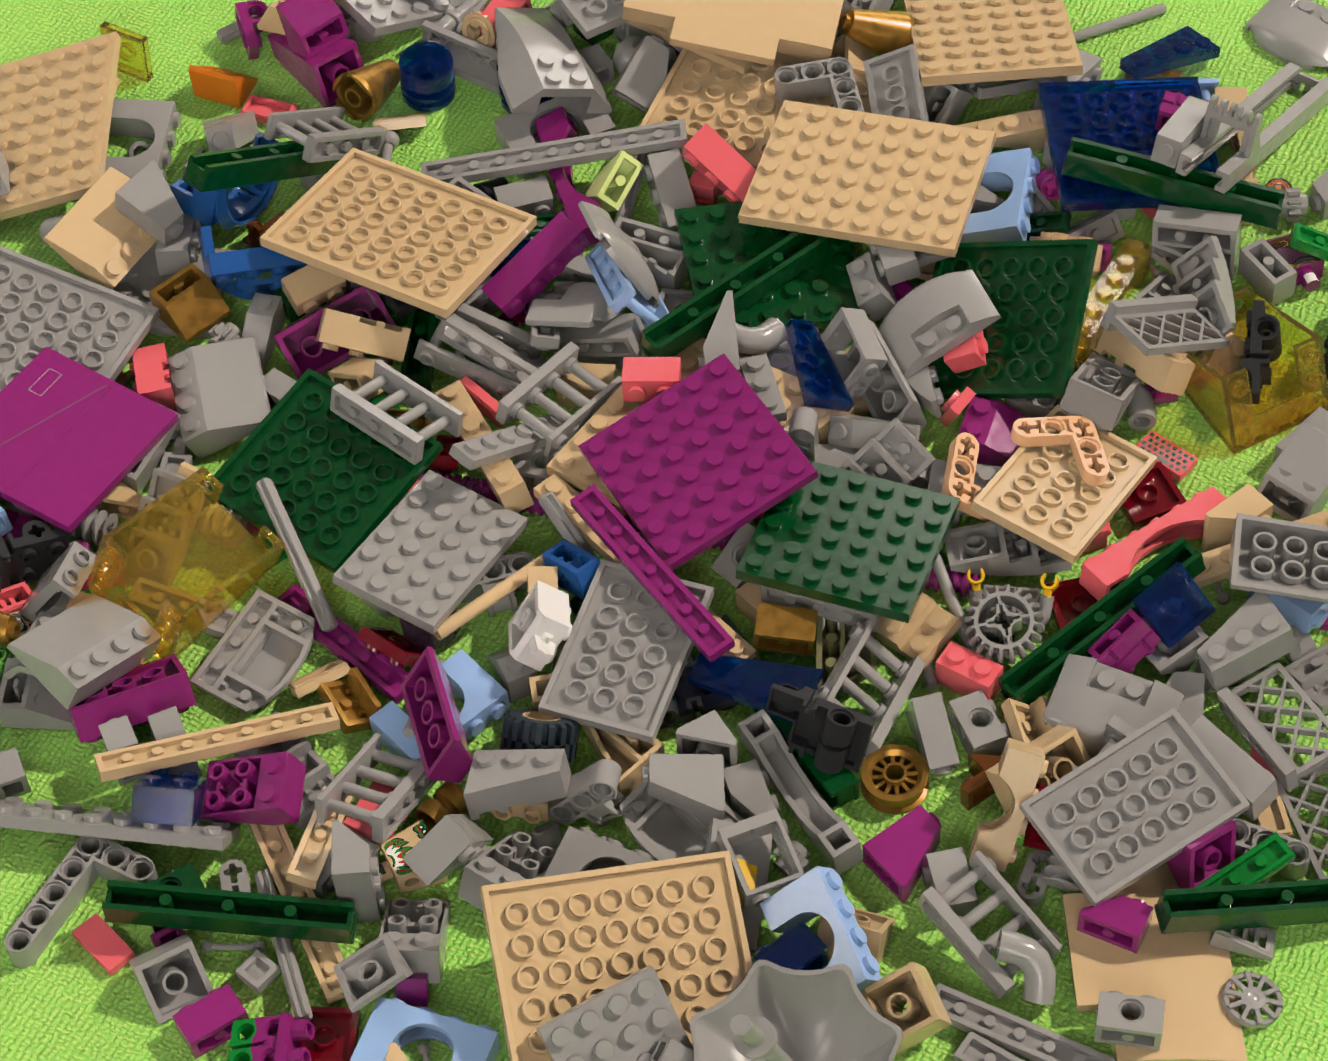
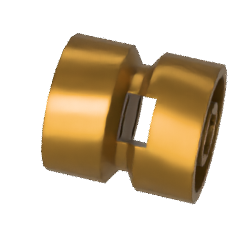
M445 781L433 794L434 799L427 798L415 810L418 821L423 819L428 831H430L445 815L469 813L463 796L464 791L453 782Z

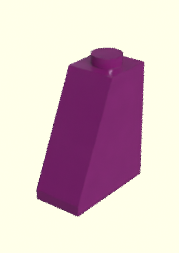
M920 805L862 845L863 862L902 903L909 898L921 877V867H926V854L934 853L940 843L941 823L932 812L928 813Z

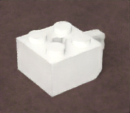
M539 580L536 581L508 623L509 654L516 661L540 672L545 664L552 662L557 653L558 645L562 640H567L572 630L569 594Z

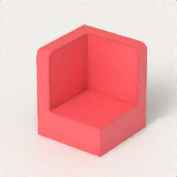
M694 169L689 184L695 204L702 206L717 204V186L711 185L698 170Z

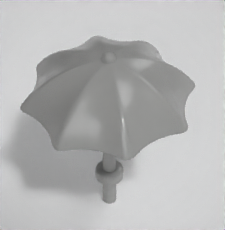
M758 960L752 965L745 979L735 991L715 1006L696 1013L690 1020V1030L694 1043V1061H894L895 1054L903 1039L902 1029L895 1023L882 1017L864 999L856 985L851 969L845 964H837L817 970H795L781 967L768 960Z

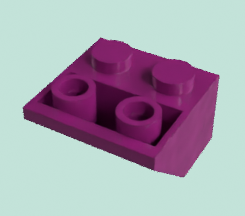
M285 0L276 6L290 50L306 59H310L349 35L343 13L333 0Z

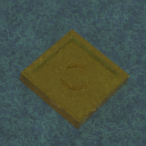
M104 21L99 26L101 35L116 31L121 37L117 71L149 82L153 78L148 38Z

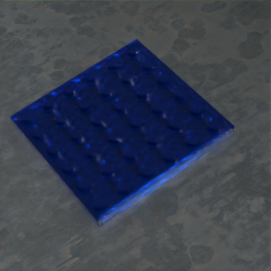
M1198 77L1038 83L1037 93L1062 212L1158 208L1159 204L1183 207V205L1063 175L1061 171L1072 136L1151 156L1157 133L1160 131L1155 129L1165 91L1179 92L1185 96H1193L1202 100ZM1216 151L1196 168L1216 173L1219 168Z

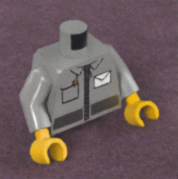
M980 568L981 579L978 581L971 579L970 569L966 575L967 581L972 585V590H969L970 606H974L972 602L974 596L983 600V589H981L980 584L985 578V573L982 568ZM1046 573L1040 578L1041 586L1044 588L1043 594H1040L1041 589L1020 587L1022 588L1021 597L1030 593L1032 594L1031 603L1039 602L1040 609L1037 612L1044 613V620L1040 622L1044 625L1049 622L1054 602L1052 591L1056 590L1059 586L1057 576H1055V582L1052 586H1046ZM984 584V589L992 594L994 585ZM997 585L999 587V592L1005 591V586ZM1010 586L1012 593L1018 588ZM1005 605L1007 610L1012 613L1020 612L1021 615L1024 614L1016 607ZM992 607L986 611L979 624L985 623L986 619L992 618L996 613V608ZM1001 614L1000 624L1005 629V633L1007 635L1008 625L1003 620V616ZM1029 625L1023 626L1022 630L1016 631L1013 634V643L1020 640L1026 634ZM987 636L988 640L996 641L998 644L1003 645L999 637Z

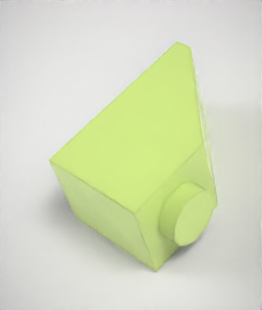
M621 150L597 174L585 197L596 200L602 209L607 212L618 211L644 165Z

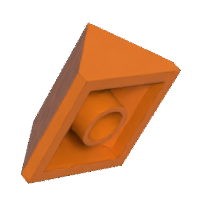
M189 65L188 69L194 96L237 108L242 107L258 80L255 77L214 66Z

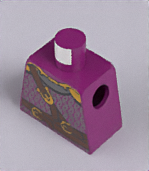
M1290 234L1266 240L1297 272L1295 286L1302 284L1307 292L1318 289L1320 286L1319 279L1323 276L1325 260L1289 247Z

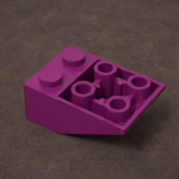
M289 751L209 761L201 818L271 826L298 823L306 766Z

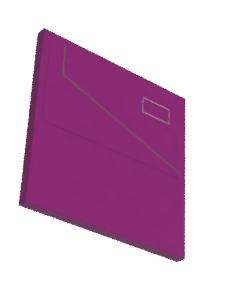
M45 347L0 392V497L71 533L179 421L178 414Z

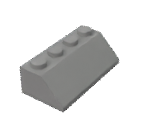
M870 321L888 362L867 388L862 398L873 418L890 421L898 418L902 423L920 425L921 433L927 422L919 402L873 321ZM855 343L852 344L846 354L852 369L861 360V355Z

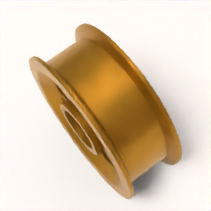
M901 744L881 746L880 749L868 754L861 767V790L865 800L874 809L887 814H904L914 810L922 804L928 793L929 769L927 762L918 751Z

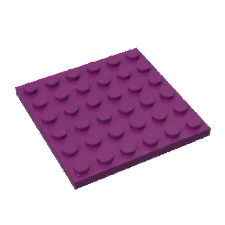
M724 353L578 446L587 462L654 552L672 571L819 477L814 466Z

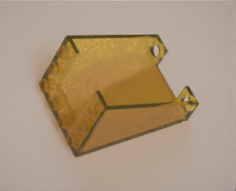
M1246 287L1233 293L1234 302L1238 299H1243V306L1239 311L1235 312L1236 329L1231 332L1245 342V337H1247L1246 314L1247 310H1252L1253 300L1265 301V313L1275 316L1280 322L1282 352L1278 359L1270 362V367L1272 368L1271 385H1262V389H1260V404L1252 403L1248 372L1245 368L1224 377L1198 358L1202 353L1194 356L1190 351L1186 352L1188 354L1187 358L1196 366L1184 393L1234 454L1301 424L1320 406L1328 411V383L1321 337Z
M204 467L105 534L101 539L87 582V586L92 594L94 593L142 616L162 636L154 652L157 657L161 658L176 654V656L181 654L209 625L214 623L279 561L285 546L265 525L260 528L257 538H255L218 503L223 485ZM204 480L211 485L213 492L206 487ZM265 538L272 543L273 547L270 548L267 545Z

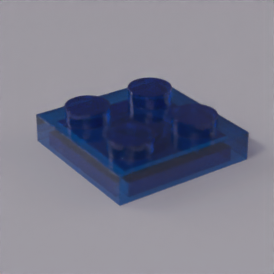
M1178 562L1131 600L1167 648H1172L1216 610L1183 565Z

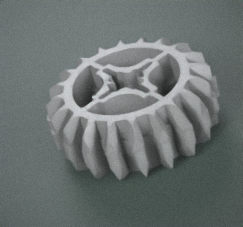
M1007 584L1004 587L1005 591L999 592V587L994 585L992 594L983 589V600L974 596L972 599L974 606H967L966 613L969 616L963 618V624L968 627L964 629V636L971 637L968 640L969 647L977 646L976 653L982 655L987 652L986 658L990 660L996 656L1000 665L1003 664L1004 658L1009 657V662L1013 665L1015 664L1016 655L1023 659L1027 656L1025 650L1032 652L1036 649L1034 643L1042 642V636L1039 633L1045 631V625L1040 623L1044 620V613L1037 612L1040 609L1039 602L1031 603L1032 594L1028 593L1021 597L1022 588L1018 587L1012 593L1010 585ZM1005 605L1016 607L1024 614L1021 615L1020 612L1012 613L1007 610ZM995 607V615L992 618L986 619L985 623L979 624L984 613ZM1001 614L1003 616V620L1008 625L1007 635L1005 633V629L1000 624ZM1029 625L1026 634L1020 640L1013 643V634L1016 631L1022 630L1023 626ZM984 635L999 637L1003 645L988 640Z

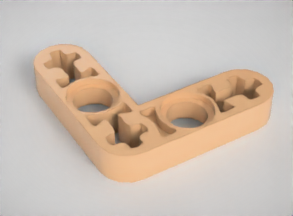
M1079 415L1021 418L1014 422L1010 435L1015 444L1022 447L1070 445L1083 481L1092 486H1100L1106 482L1110 470L1109 463L1095 425L1088 417ZM1053 428L1059 431V434H1051L1046 429ZM1081 448H1090L1095 453L1089 454L1083 452Z
M963 432L950 443L942 494L960 498L958 510L984 522H990L991 520L970 509L972 501L983 489L973 484L979 443L973 435ZM955 464L962 466L965 469L966 475L958 473Z

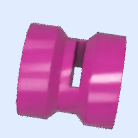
M1051 167L1040 169V173L1036 177L1037 188L1045 198L1057 200L1064 196L1067 191V182L1064 177Z

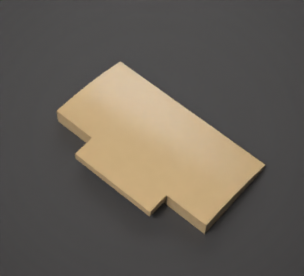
M625 0L622 19L672 29L669 45L774 66L777 51L820 60L831 58L844 0Z
M1167 862L1108 899L1124 895L1132 899H1140L1153 907L1151 924L1137 954L1078 931L1077 925L1081 909L1092 906V904L1083 893L1063 894L1062 903L1076 1011H1097L1100 991H1119L1125 995L1132 996L1150 995L1157 999L1166 1000L1160 1050L1112 1044L1116 1061H1247L1242 1025L1228 1015L1222 1003L1223 989L1228 980L1233 976L1230 951L1209 945L1211 931L1161 934L1154 905L1157 904L1163 890L1181 889ZM1235 984L1230 987L1231 990L1236 991ZM1229 995L1230 1003L1238 1001L1237 997ZM1239 1007L1233 1008L1238 1014H1240ZM1124 1016L1128 1020L1136 1019L1133 1016Z

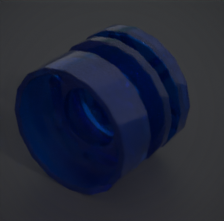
M428 41L414 43L407 47L400 55L398 62L403 101L410 108L420 112H434L445 108L452 102L456 92L454 61L451 52L439 43Z

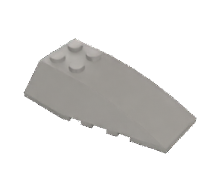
M495 7L496 48L498 51L496 57L498 65L497 79L512 114H537L541 97H580L586 113H612V107L598 75L573 43L563 26L545 8Z

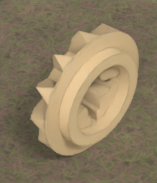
M480 11L471 12L463 18L461 24L463 36L490 48L496 44L495 37L497 33L493 29L495 23L489 22L488 15H482ZM479 26H481L482 28V36H480V29L478 28Z

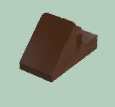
M968 755V769L972 776H969L960 786L961 804L968 811L995 793L985 771L999 763L1001 756Z

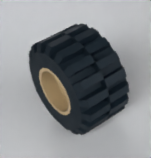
M516 709L509 711L503 716L500 750L565 749L568 763L573 762L576 759L579 723L570 719L541 714L538 709Z

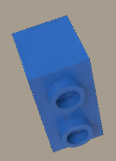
M563 539L541 554L545 566H558V586L584 600L600 564V558Z

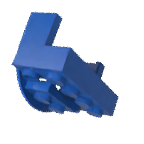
M259 132L255 135L253 146L279 143V141L275 139L267 140L264 138V133ZM182 179L170 185V189L183 213L196 218L205 225L213 226L217 223L224 230H235L248 224L249 221L255 220L265 210L275 193L279 181L240 186L247 189V192L239 187H234L229 194L228 190L231 188L200 192Z
M202 226L197 232L204 273L210 278L216 288H221L230 295L241 299L252 300L255 292L275 295L274 290L282 287V278L308 265L265 247L215 253L211 226ZM271 272V275L274 276L267 279H257L261 277L260 273Z

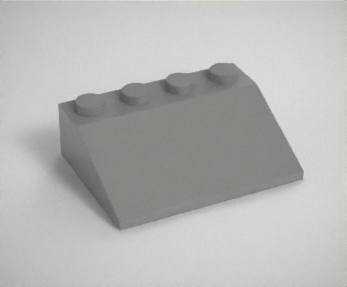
M254 337L191 346L167 358L177 413L181 415L179 424L182 440L199 459H203L249 436L271 411L257 342Z
M1237 513L1230 545V588L1328 603V527Z
M93 593L8 644L7 648L68 710L152 658L162 636L142 616Z

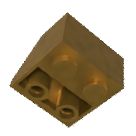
M193 263L148 292L152 306L160 310L159 319L187 344L231 314L230 309L210 278Z
M774 602L758 603L753 648L812 656L818 610H811L805 606H781Z

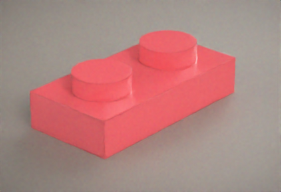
M968 386L962 393L956 390L941 407L944 413L938 420L948 426L961 413L976 393Z

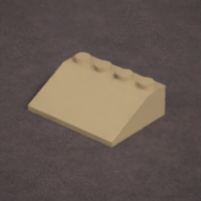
M111 166L43 238L84 279L109 289H113L157 241L156 238L115 208V192L131 178Z

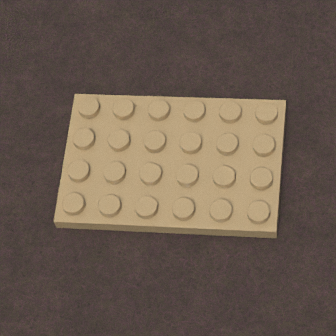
M1056 404L1046 417L1069 415ZM1053 428L1046 429L1051 434H1059V431ZM1096 428L1110 470L1107 480L1103 485L1092 486L1081 478L1070 445L1020 446L975 497L970 509L1074 564L1154 467L1157 456L1107 430ZM1081 448L1083 452L1089 454L1095 453L1090 448Z

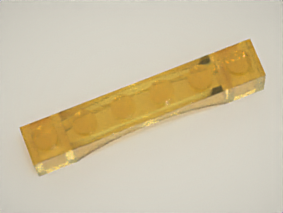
M1127 237L1088 294L1075 361L1084 363L1092 353L1096 352V347L1104 330L1100 323L1110 301L1122 300L1131 288L1139 287L1148 274L1153 249L1152 245Z

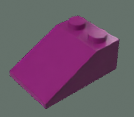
M974 396L968 405L959 434L963 432L970 433L977 439L979 443L977 464L1002 467L1020 447L1012 441L1010 435L1014 422L1017 419L1029 417L1000 401Z

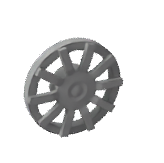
M1250 971L1233 975L1226 983L1222 992V1003L1228 1015L1237 1023L1249 1028L1257 1029L1270 1026L1278 1019L1284 1005L1279 987L1268 979L1267 975H1260ZM1240 980H1246L1248 987H1245ZM1252 980L1259 982L1257 987H1253ZM1235 984L1242 992L1231 990L1230 987ZM1263 985L1269 988L1265 991L1261 990ZM1273 994L1275 1000L1266 998V996ZM1229 995L1238 997V1001L1230 1003ZM1265 1004L1276 1006V1012L1274 1013ZM1240 1007L1244 1011L1242 1016L1233 1008ZM1263 1010L1270 1018L1262 1020L1260 1012ZM1248 1014L1255 1015L1257 1021L1249 1020L1246 1017Z

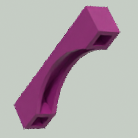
M563 107L535 121L538 131L535 133V137L538 143L579 136L574 121ZM573 165L550 169L548 174L553 183L558 187L555 189L556 196L564 204V207L561 209L562 213L588 239L590 243L586 246V249L600 242L590 230L578 203L584 201L600 208L602 207L596 200L585 197L576 190L573 180Z

